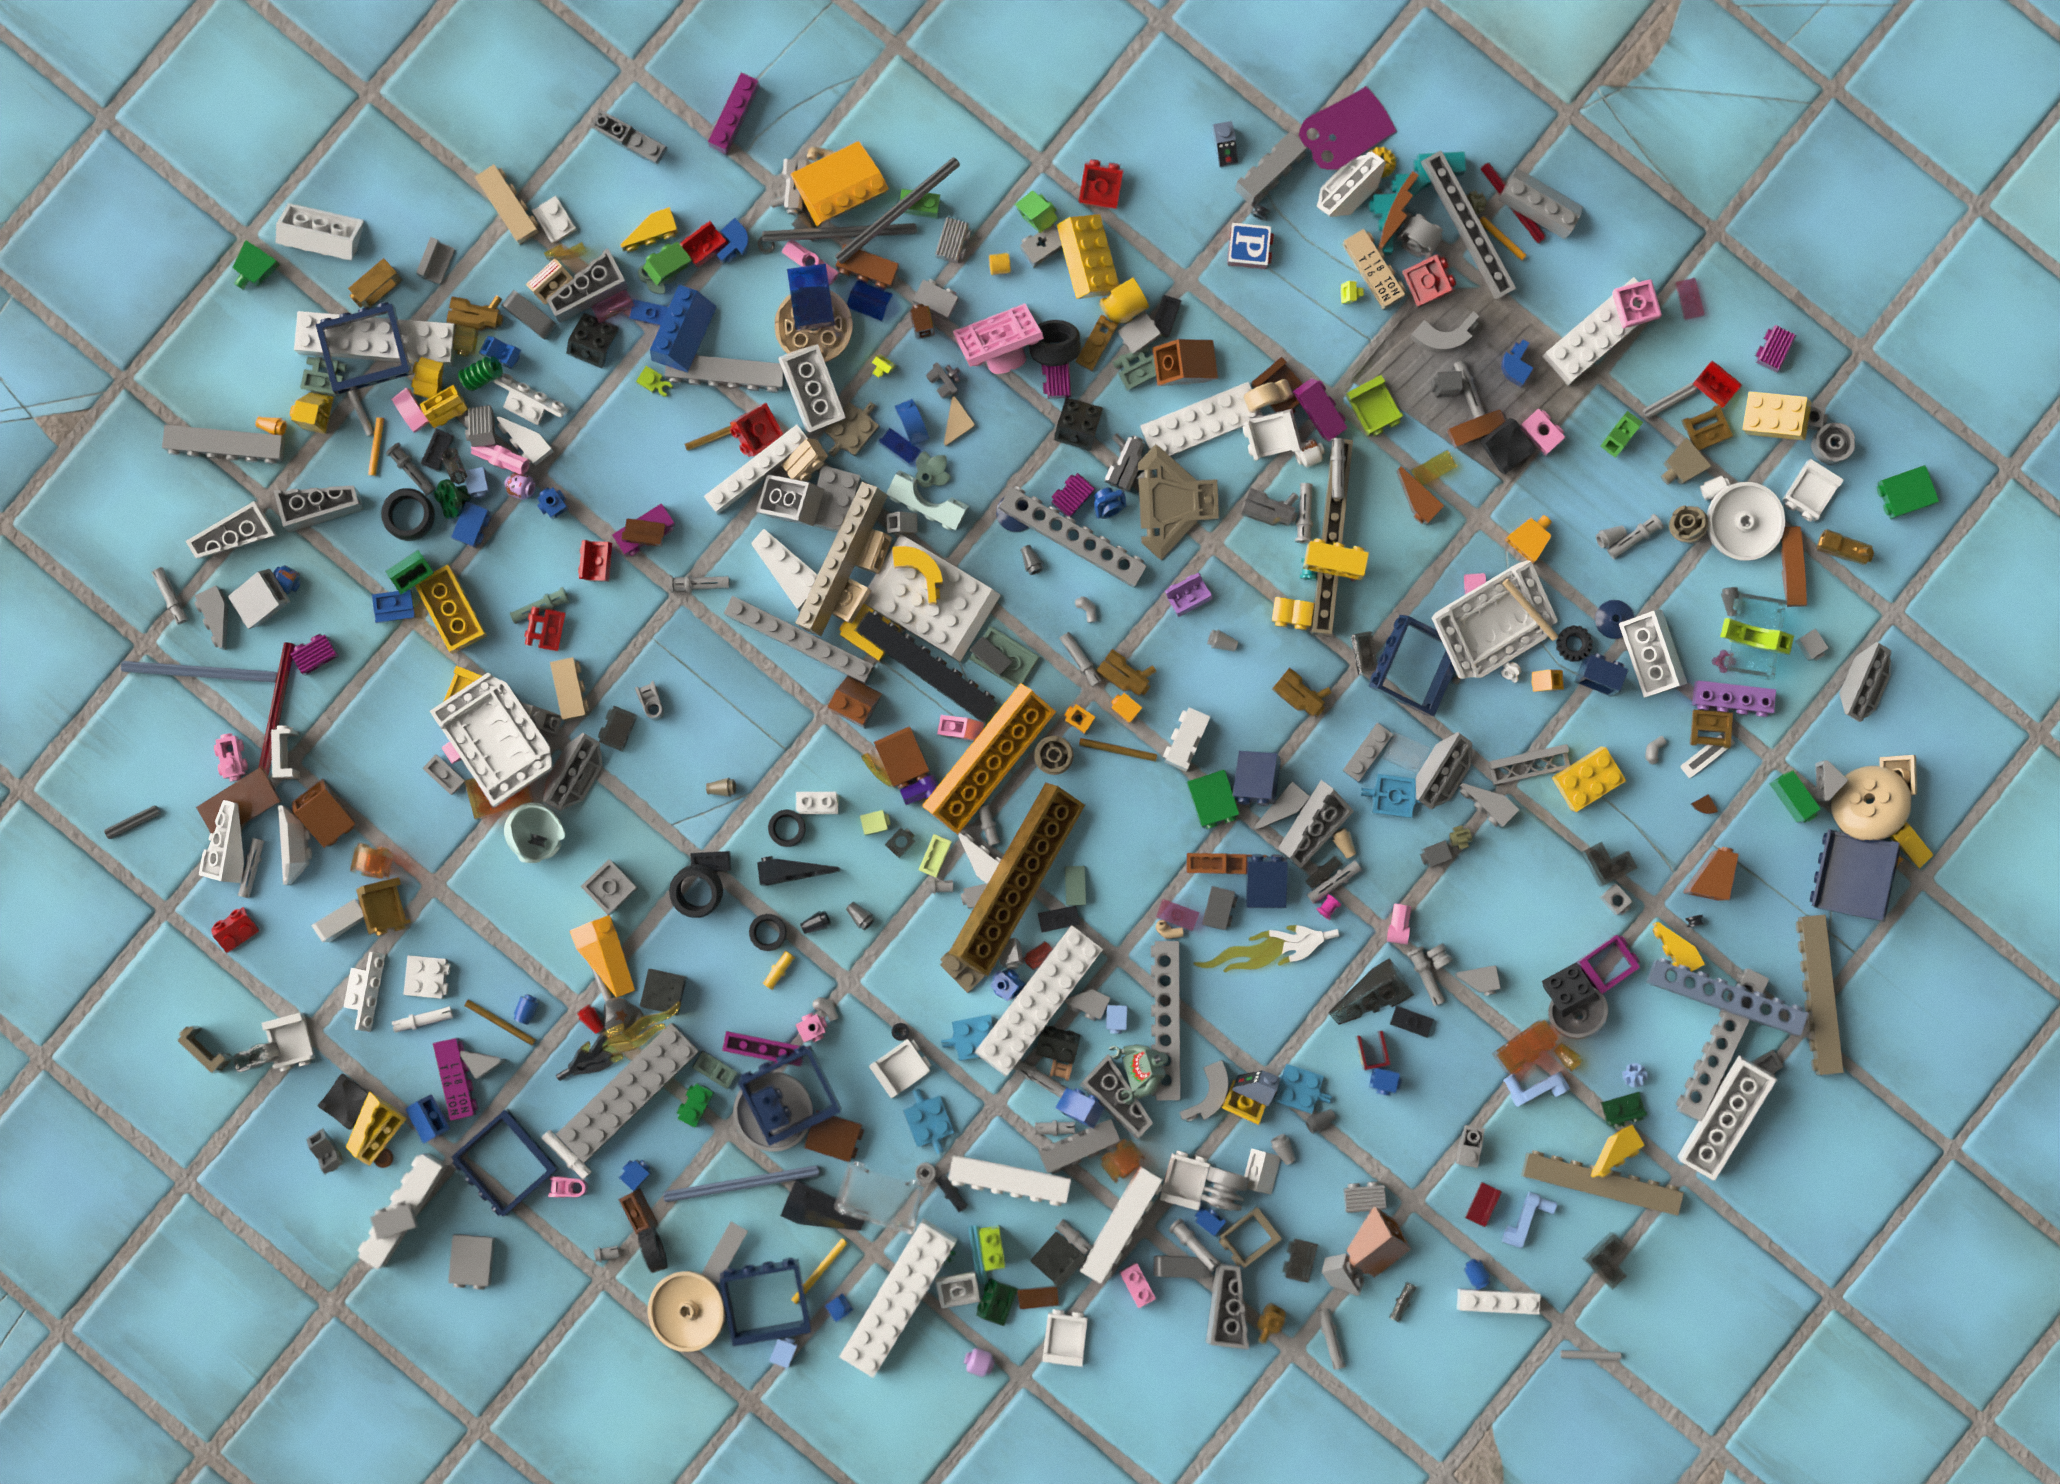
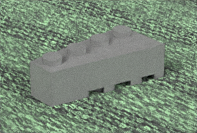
M1290 131L1272 148L1273 152L1271 154L1268 152L1261 158L1257 168L1253 166L1248 170L1244 178L1241 177L1237 181L1235 191L1251 206L1255 202L1259 204L1266 196L1264 193L1268 189L1273 190L1279 183L1278 179L1282 175L1284 177L1287 176L1293 169L1291 166L1296 161L1300 163L1305 158L1307 147Z
M607 248L600 257L590 262L587 268L577 273L573 280L563 285L550 296L547 302L556 319L561 323L628 289V286Z
M1321 780L1278 849L1301 869L1354 810L1332 787Z
M1110 1118L1097 1124L1094 1129L1091 1127L1041 1148L1038 1152L1047 1173L1052 1172V1174L1064 1170L1063 1166L1070 1164V1166L1082 1162L1081 1158L1088 1156L1092 1158L1099 1155V1150L1106 1148L1108 1151L1117 1147V1142L1120 1139Z
M1220 1263L1215 1268L1206 1343L1249 1350L1240 1267L1236 1265Z

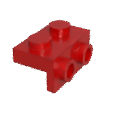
M708 221L693 234L686 237L680 245L692 259L691 261L695 266L699 268L723 250L728 243L713 223Z
M1711 361L1692 383L1722 409L1742 386L1739 381L1714 361Z
M582 540L580 565L578 568L579 579L609 582L612 553L611 542Z
M242 907L232 911L226 919L216 922L211 931L213 938L228 953L258 933L259 928L249 917L246 909Z

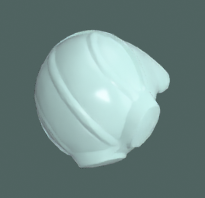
M533 802L522 804L514 809L508 816L504 827L508 846L518 856L519 860L525 863H538L541 860L552 857L560 849V840H563L566 835L560 820L554 812L543 804ZM530 833L546 837L547 840L544 841L545 847L528 843V840H531Z

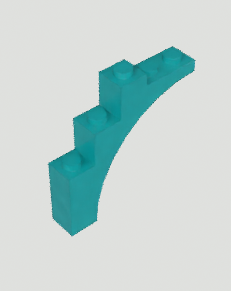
M1465 151L1444 152L1443 154L1454 175H1464L1466 172ZM1435 153L1418 154L1416 160H1413V170L1419 175L1408 191L1413 197L1432 184L1421 161ZM1411 173L1396 174L1394 180H1391V191L1395 192V194H1375L1372 201H1369V212H1373V218H1381L1378 219V231L1383 230L1390 208ZM1393 236L1382 249L1384 256H1390L1393 252Z

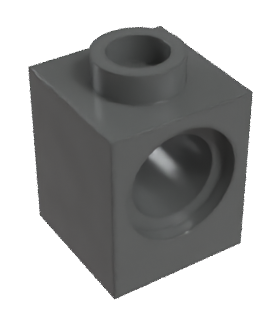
M1446 840L1421 849V860L1424 865H1428V868L1453 859Z

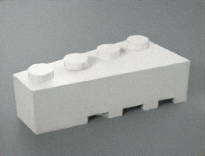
M763 529L751 544L796 609L800 611L817 578V574Z

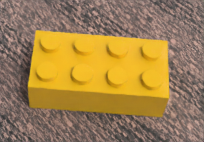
M1101 215L1069 217L1057 224L1076 299L1101 297L1111 294L1110 291L1118 287L1119 282Z
M450 565L434 571V574L415 585L450 653L454 654L487 637L479 618Z

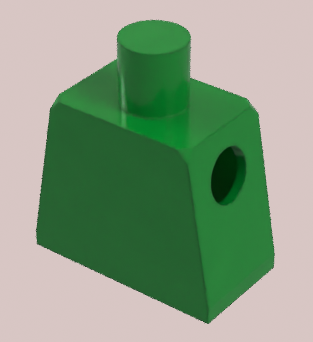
M245 240L232 267L240 274L233 284L242 290L245 289L249 282L260 286L280 264L274 258Z

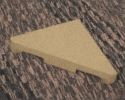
M955 396L951 400L944 439L945 446L975 426Z

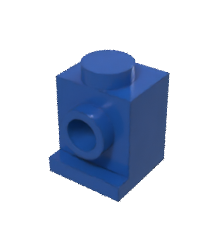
M1202 1206L1194 1215L1196 1217L1195 1222L1214 1237L1226 1222L1223 1218L1218 1220L1217 1218L1220 1215L1211 1208L1207 1211Z
M843 1293L825 1305L835 1322H838L854 1310Z

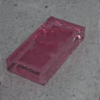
M1695 277L1676 282L1675 285L1684 320L1704 316Z
M625 289L591 306L599 323L633 307L634 303Z
M1162 899L1156 918L1193 931L1200 912Z

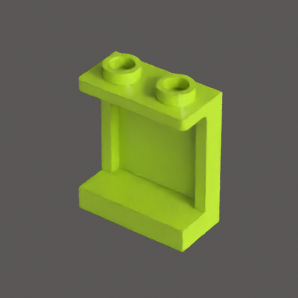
M1382 374L1346 394V398L1367 437L1373 435V437L1378 436L1384 432L1383 428L1389 425L1391 428L1401 423L1400 419L1403 418L1402 412H1399L1384 384L1385 380Z
M999 1225L980 1228L979 1234L985 1270L1005 1268Z

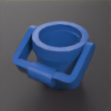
M1108 487L1094 495L1095 512L1098 519L1110 518L1127 507L1125 494L1120 489L1113 492Z

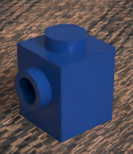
M637 1159L634 1162L630 1160L622 1168L624 1172L619 1178L632 1191H635L651 1174L649 1171L650 1166L643 1160L640 1162Z

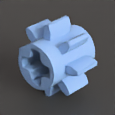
M1631 1063L1626 1066L1627 1071H1622L1625 1084H1629L1633 1088L1644 1085L1643 1080L1648 1079L1645 1066H1641L1638 1063Z

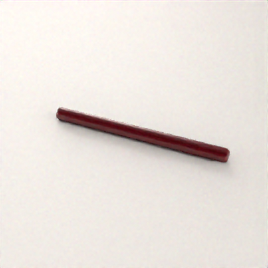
M284 642L259 762V767H263L268 776L272 761L271 730H277V726H279L292 663L291 653L294 652L295 644Z

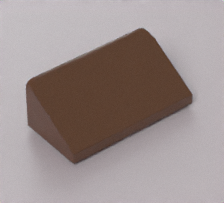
M637 1189L618 1199L636 1235L639 1231L648 1229L658 1223L641 1189Z
M1057 1286L1018 1289L1019 1309L1059 1306Z

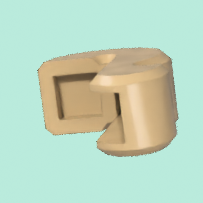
M1282 379L1275 383L1271 382L1256 387L1247 392L1243 398L1249 412L1255 413L1265 406L1291 399L1293 393L1288 380Z

